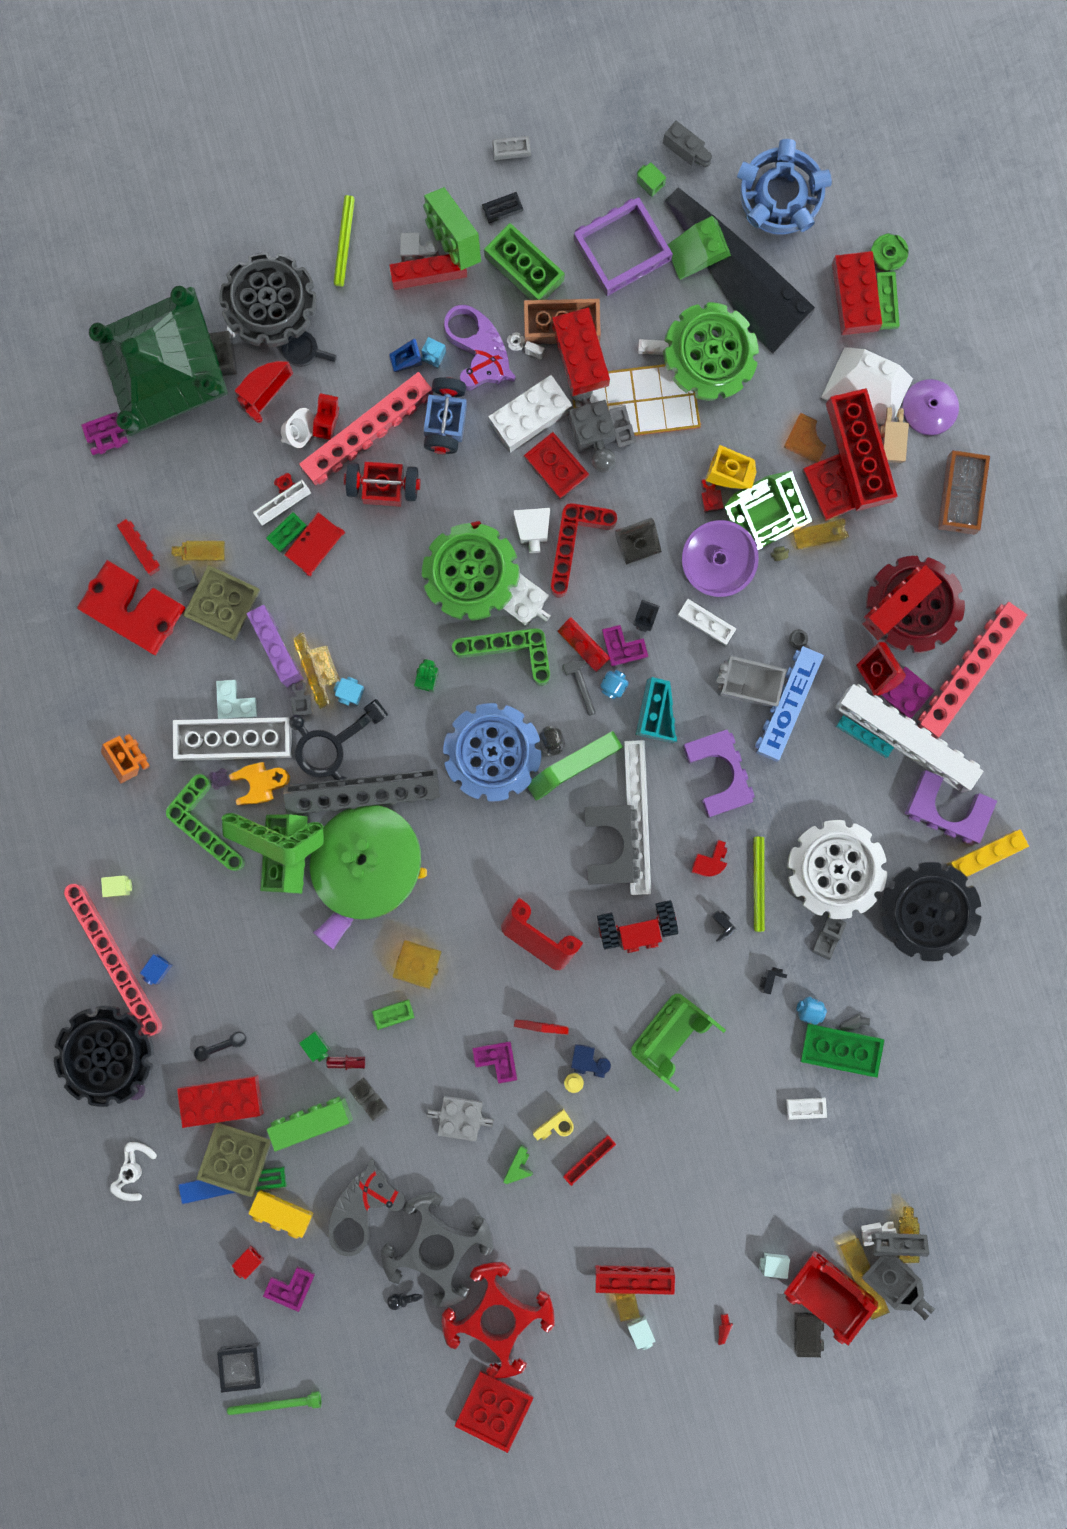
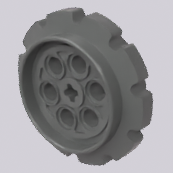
M268 252L252 254L248 256L249 260L247 263L237 262L226 274L229 282L221 285L219 295L221 307L226 308L222 311V315L232 332L240 331V338L249 344L260 346L261 342H267L268 347L287 344L289 336L298 338L305 332L310 325L309 318L307 317L315 315L317 296L315 292L310 291L314 288L313 280L304 267L296 268V260L287 255L277 253L275 257H270ZM257 282L263 283L261 286H255ZM282 282L281 285L274 286V283ZM249 297L254 298L251 302L245 301ZM286 297L291 298V300L288 302L283 301V299ZM257 313H263L261 317H254ZM275 313H282L280 317H274Z

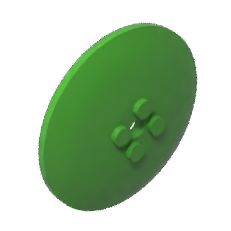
M378 805L360 806L355 809L349 808L334 816L323 827L324 844L312 852L310 856L311 880L319 898L334 912L352 919H373L393 911L409 896L420 873L421 850L413 828L398 813ZM365 855L366 862L363 865H359L358 858Z

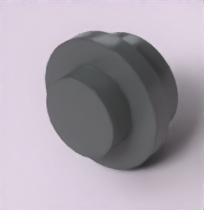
M794 630L789 636V643L797 649L802 648V646L805 647L808 643V635L803 630Z

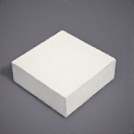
M527 341L525 344V354L540 360L543 358L545 348Z

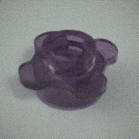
M220 768L215 773H209L213 789L219 790L220 787L230 785L231 780L228 779L226 769Z

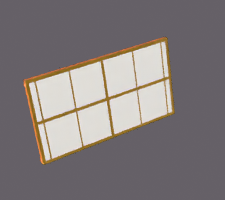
M665 364L608 371L610 377L609 386L594 390L590 397L591 403L606 400L609 410L626 405L635 436L701 427L695 392L690 390L688 393H685L672 380L675 375L674 371L667 370ZM572 399L573 408L580 407L579 402Z

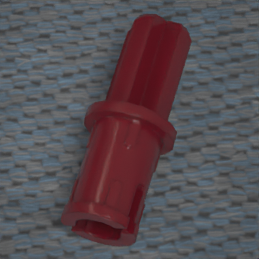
M365 1056L327 1057L326 1066L327 1068H345V1070L352 1068L365 1069Z

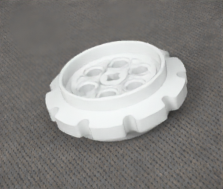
M831 820L823 822L821 830L816 826H812L798 838L800 847H793L788 858L787 867L793 870V875L788 877V881L796 897H804L802 905L818 916L823 915L826 911L830 919H846L852 917L853 910L863 913L874 905L877 901L874 893L876 891L882 892L886 884L887 871L881 868V865L886 862V857L879 842L871 843L870 838L872 834L858 824H852L848 828L844 820ZM832 845L838 848L836 856L831 855L829 852V848ZM850 852L856 855L854 863L848 860L847 856ZM817 857L823 860L821 868H817L814 864ZM834 866H840V867H841V868L839 869V872H840V873H834V872H833V871L835 870V867H834ZM853 871L858 872L860 875L857 882L851 879ZM821 876L827 880L825 887H820L818 884V879ZM839 883L845 887L843 894H839L836 891V886Z

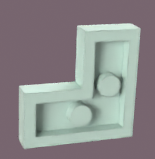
M236 680L216 681L218 719L257 718L256 698L237 699Z

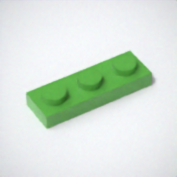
M896 272L876 273L882 317L880 330L898 329L900 323Z

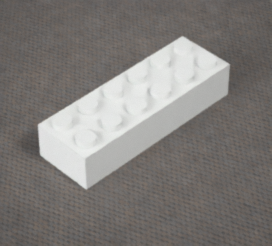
M290 718L173 720V759L177 761L292 758Z

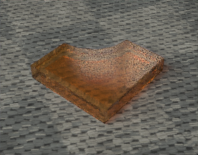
M800 413L784 448L815 463L819 462L826 444L821 442L817 436V420Z

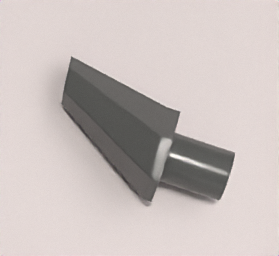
M857 1014L841 1022L839 1030L859 1028L860 1025L869 1026L870 1018H864Z

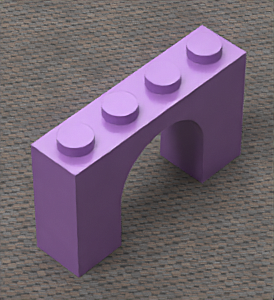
M265 605L246 613L280 681L288 688L293 683L296 684L304 680L296 662L290 656L278 633V627L271 613Z
M728 729L683 745L689 764L708 757H718L726 761L731 768L732 781L728 789L702 799L708 818L753 802L752 798H755L752 787L748 788L746 782L748 780L747 772L741 768L739 763L742 762L739 751H735L733 746L735 744L734 736L728 732Z
M927 770L923 771L905 814L909 815V819L919 823L923 821L927 823L926 826L933 830L939 828L945 831L944 834L949 837H960L965 844L971 846L979 844L997 800L980 793L975 794L968 813L961 821H946L938 814L935 807V799L944 778Z

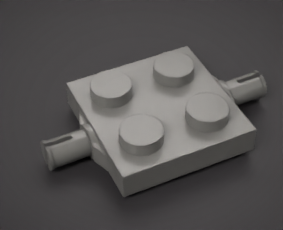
M444 1096L440 1111L428 1109L427 1118L438 1119V1136L477 1141L480 1127H493L494 1120L482 1118V1101Z

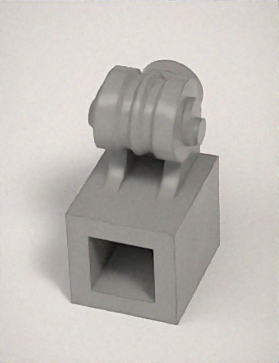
M400 233L402 261L406 262L438 256L439 250L436 242L428 241L425 246H422L419 233Z

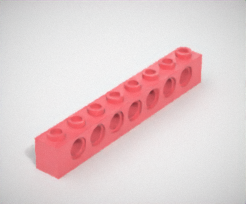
M417 372L299 463L301 469L315 486L318 483L323 484L331 473H337L343 468L344 463L348 460L349 462L354 460L358 456V452L371 447L373 441L384 437L388 433L387 430L392 426H398L403 421L402 418L415 413L418 409L417 407L422 403H428V396L434 395L431 386ZM410 393H416L417 397L415 399H409L408 395ZM400 404L403 407L401 410L395 411L393 406ZM380 416L388 417L385 422L378 421ZM366 427L373 428L369 434L363 433V430ZM352 438L358 440L355 445H349L348 442ZM336 450L343 451L340 457L333 456ZM322 461L328 462L326 468L321 469L318 466Z
M1007 602L1004 605H999L994 612L996 614L993 620L990 619L985 624V632L982 636L979 634L973 641L975 646L971 651L968 649L961 659L964 660L960 666L956 665L952 670V678L949 681L946 680L940 687L942 691L939 696L935 695L929 702L931 707L928 711L924 710L917 720L920 722L917 727L929 730L932 733L931 736L935 739L942 735L1026 618L1027 614L1012 603ZM1000 619L1006 621V628L1000 626ZM989 635L995 636L996 643L989 641ZM978 650L984 651V659L978 656ZM967 665L973 666V674L968 673ZM956 680H960L963 683V689L956 687ZM946 695L952 698L951 705L945 702L944 698ZM935 710L941 713L940 720L934 718L933 713Z

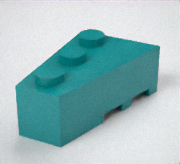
M654 677L646 680L635 735L668 743L677 742L670 681Z

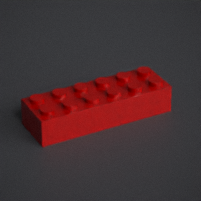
M867 388L831 396L826 402V407L856 511L892 503L898 495Z

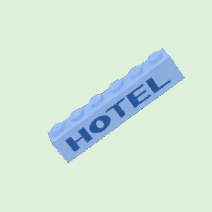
M804 646L800 650L795 651L792 658L795 662L793 667H789L786 672L785 678H787V681L783 685L779 705L771 707L770 712L773 714L770 720L766 719L762 730H765L763 737L759 736L756 742L757 754L776 762L780 760L824 655Z

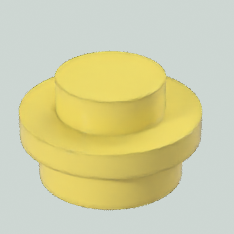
M571 1073L566 1076L564 1085L569 1092L577 1093L583 1088L584 1081L579 1074Z

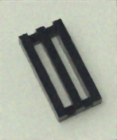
M517 192L482 204L488 224L523 211ZM512 199H515V200H516V201H513V202H511V203L501 205V206H499V207H497V208H494V209L488 211V208H491V207H493V206L502 204V203L507 202V201H510V200H512Z

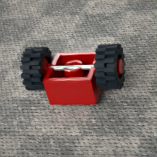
M672 901L655 903L658 916L656 919L620 927L618 925L615 926L612 912L597 915L598 929L604 950L619 947L617 932L619 933L622 950H627V953L640 951L639 947L646 946V949L659 947L658 943L662 942L661 933L663 937L677 935L678 926Z

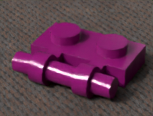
M117 412L81 424L87 442L89 444L96 443L95 447L90 448L92 455L99 453L102 455L107 450L115 447L118 449L123 444L129 443L126 435L118 437L117 433L123 432L124 429L117 425ZM109 436L112 437V441L102 443L101 439Z

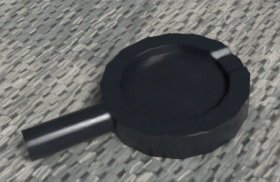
M306 331L298 338L289 336V342L282 345L285 359L297 367L311 364L316 357L332 362L336 361L337 355L318 350L315 338Z

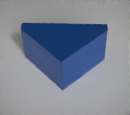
M412 339L389 354L394 372L422 365L416 339Z

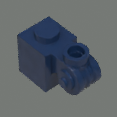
M575 1044L571 1068L575 1069L574 1072L586 1074V1071L594 1072L593 1076L605 1078V1074L611 1068L610 1061L602 1057L596 1062L593 1059L594 1047Z

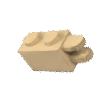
M887 407L885 422L879 428L888 462L903 463L906 461L909 423H903L904 410L902 408H899L897 411V422H891L892 408Z

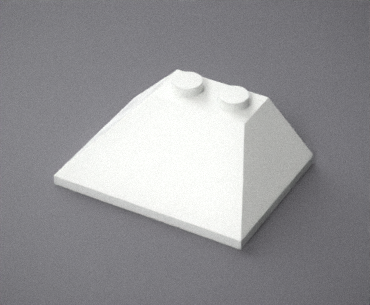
M844 347L821 398L828 401L831 396L867 388L876 422L878 425L883 426L887 407L892 408L891 422H893L913 378L900 365L866 349Z

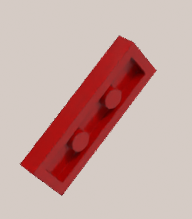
M572 617L557 631L596 672L610 659Z

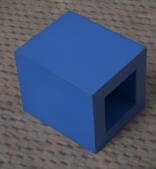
M153 954L140 974L144 976L142 979L148 984H160L173 965L160 955Z

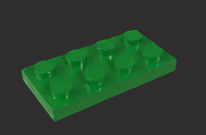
M807 1023L800 1062L878 1078L885 1039Z

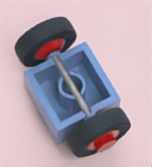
M451 377L435 378L432 382V391L443 396H428L424 425V448L437 454H453L458 450V442L463 440L467 411V400L453 397L464 396L466 384Z

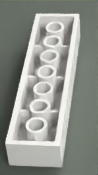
M853 684L845 691L835 706L837 710L892 745L928 771L943 777V781L959 792L964 793L972 790L984 772L980 769L978 763L973 760L969 762L963 758V753L947 747L948 744L944 740L932 737V733L929 730L917 727L915 725L916 722L911 718H904L899 715V711L896 708L884 705L881 698L876 695L871 696L863 686Z

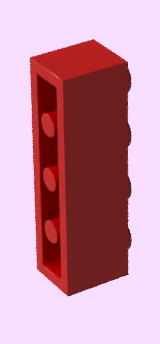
M450 254L389 264L394 290L467 278V268L461 270L457 264L452 262Z

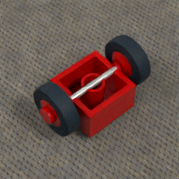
M350 462L348 463L346 474H344V485H346V495L348 497H357L359 487L363 485V504L401 507L403 485L406 501H416L417 492L421 488V479H418V467H408L404 478L403 464L364 462V475L361 477L359 463Z

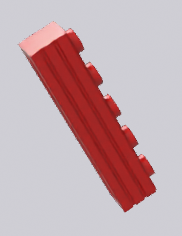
M125 519L117 524V527L147 573L152 576L160 570L159 562L153 559L154 555L151 550H147L145 541H141V535L138 531L134 530L133 527L135 526L132 521Z
M607 1134L563 1175V1178L572 1186L617 1144Z

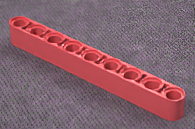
M79 884L68 885L64 890L65 898L130 1012L144 1024L142 1032L150 1036L158 1034L162 1029V1023L86 889ZM75 887L79 890V895L76 898L71 894ZM84 904L89 908L88 913L85 915L81 912V907ZM93 921L98 923L96 931H92L90 928ZM103 937L108 941L105 948L100 946V940ZM112 954L117 956L115 965H112L109 961ZM121 971L127 974L124 982L119 979ZM130 988L136 990L135 998L129 996L128 991ZM141 1004L146 1007L144 1015L138 1012V1007ZM150 1021L156 1025L154 1032L148 1030L147 1026Z

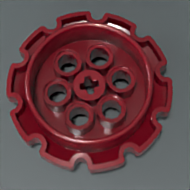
M918 556L901 557L896 560V566L891 564L884 566L873 579L876 587L871 586L868 589L866 608L872 610L875 606L880 608L878 603L889 593L894 595L892 590L903 580L908 582L906 577L918 566L922 569L927 565L942 581L918 606L914 607L906 615L909 619L908 625L903 624L900 620L885 634V643L898 651L903 652L907 647L912 649V653L932 651L935 649V642L943 645L949 641L958 630L955 627V622L959 623L963 620L965 601L958 597L963 592L962 586L955 574H946V566L935 559L927 557L924 562H921ZM931 601H935L938 604L937 610L931 607ZM921 617L927 618V620H928V625H927V626H925V625H923V624L921 623V621H920V618H921Z

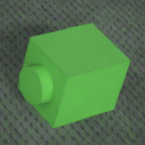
M650 162L647 166L643 165L638 170L636 182L653 197L665 186L666 177Z

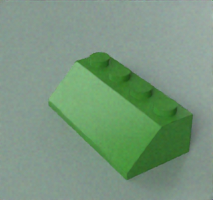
M290 814L266 815L265 827L289 837L308 824V816ZM263 855L260 891L302 894L305 858L294 865H284Z

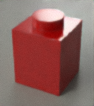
M250 1245L233 1263V1272L239 1278L243 1277L246 1280L265 1258Z

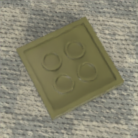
M208 565L183 616L236 641L248 617L246 613L251 611L261 590Z
M216 1123L196 1179L253 1198L271 1146V1140Z

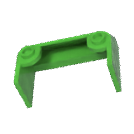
M674 994L633 1044L631 1053L661 1080L678 1092L680 1089L669 1080L675 1072V1064L670 1061L694 1030L702 1034L707 1032L712 1025L725 1033L726 1029L683 995Z

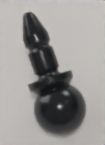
M404 1293L400 1295L392 1294L389 1296L387 1304L390 1309L398 1310L401 1307H406L408 1303L417 1302L423 1296L421 1294L406 1296Z

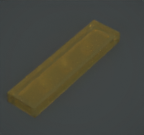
M855 1238L839 1245L854 1281L878 1301V1308L870 1317L871 1320L890 1313L885 1300L862 1279L871 1267L859 1239Z

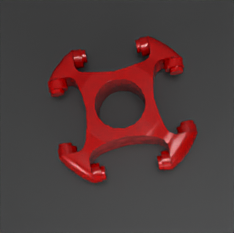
M490 1262L474 1267L469 1277L476 1282L478 1280L482 1281L485 1278L488 1282L479 1304L460 1321L455 1320L457 1317L455 1315L456 1312L448 1307L442 1313L441 1321L443 1336L447 1346L456 1350L461 1342L459 1340L460 1337L456 1334L465 1333L485 1343L500 1358L501 1363L499 1365L491 1363L486 1369V1372L492 1378H508L523 1373L527 1363L521 1358L512 1361L509 1358V1354L517 1337L533 1320L537 1318L542 1319L540 1322L541 1328L547 1333L555 1326L552 1300L545 1291L540 1290L536 1296V1303L539 1306L534 1307L513 1298L499 1285L495 1278L496 1275L506 1277L511 1269L504 1262ZM493 1305H503L513 1312L516 1321L508 1332L493 1334L483 1326L481 1321L483 1312Z

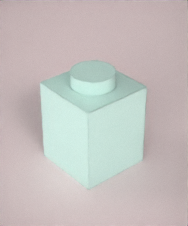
M764 1253V1257L760 1258L759 1270H762V1274L767 1277L788 1279L790 1258L786 1255Z
M645 1315L627 1323L637 1350L640 1348L645 1350L653 1346L652 1343L656 1341Z

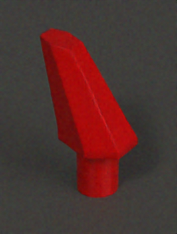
M727 1313L720 1315L722 1324L719 1325L718 1345L726 1343L733 1323L729 1322Z

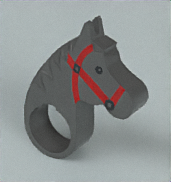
M370 1159L366 1170L356 1176L346 1187L331 1214L329 1242L334 1251L340 1255L353 1256L360 1253L367 1246L370 1239V1208L386 1206L391 1211H399L406 1203L405 1195L388 1184L384 1171L376 1169L374 1159ZM345 1218H352L363 1228L364 1240L362 1245L356 1250H345L336 1242L335 1230L338 1224L345 1220Z

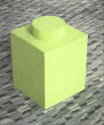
M129 876L101 878L102 897L130 895L132 881L129 879Z

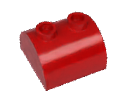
M878 642L856 665L872 693L876 696L893 690L906 677V674L885 642Z

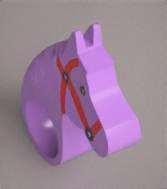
M458 305L450 309L444 321V334L447 340L456 347L475 356L470 368L463 370L460 374V381L466 384V390H474L484 383H496L498 385L504 379L514 382L515 375L509 369L505 346L490 320L480 311L468 305ZM456 315H468L477 324V334L468 338L456 337L451 333L448 323Z

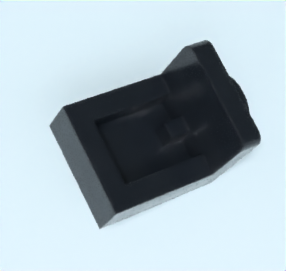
M642 600L633 623L636 629L643 632L651 631L660 606Z
M772 967L771 970H766L765 977H761L759 988H762V993L771 995L775 976L787 978V974H783V969Z

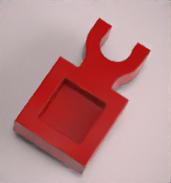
M705 479L701 480L702 487L706 491L701 494L704 513L723 510L721 490H715L716 484L712 483L711 486H708Z

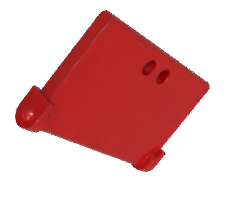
M318 512L284 555L299 566L307 576L311 577L314 570L346 532L340 527L335 526Z

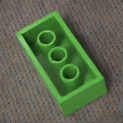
M445 187L425 194V204H423V207L427 214V218H425L428 229L433 230L436 240H440L444 251L450 254L452 262L457 264L461 270L480 263L479 234Z
M511 223L484 249L485 258L530 300H546L564 282L565 273Z
M337 1096L326 1102L327 1105L322 1106L319 1103L308 1108V1112L304 1113L303 1110H300L290 1115L287 1120H285V1117L271 1122L267 1132L274 1151L349 1124L353 1118L346 1098L340 1099Z

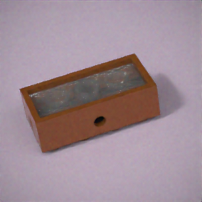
M952 450L947 456L938 523L939 530L976 535L981 530L990 456Z

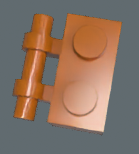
M130 734L124 737L126 743L118 736L102 744L101 753L120 784L138 775L139 764L143 770L150 767L145 753L142 754L138 747V742ZM129 750H131V751L133 752V754H134V756H135L134 758H133V756L131 755V753H130Z

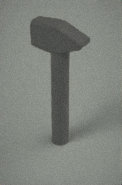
M571 661L563 664L566 676L574 674L588 715L596 714L580 670L586 665V661Z

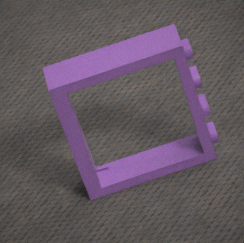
M639 197L627 200L622 207L611 209L607 215L602 218L601 216L595 218L587 226H580L574 233V242L606 296L672 260L673 253ZM637 209L662 252L608 281L584 238Z

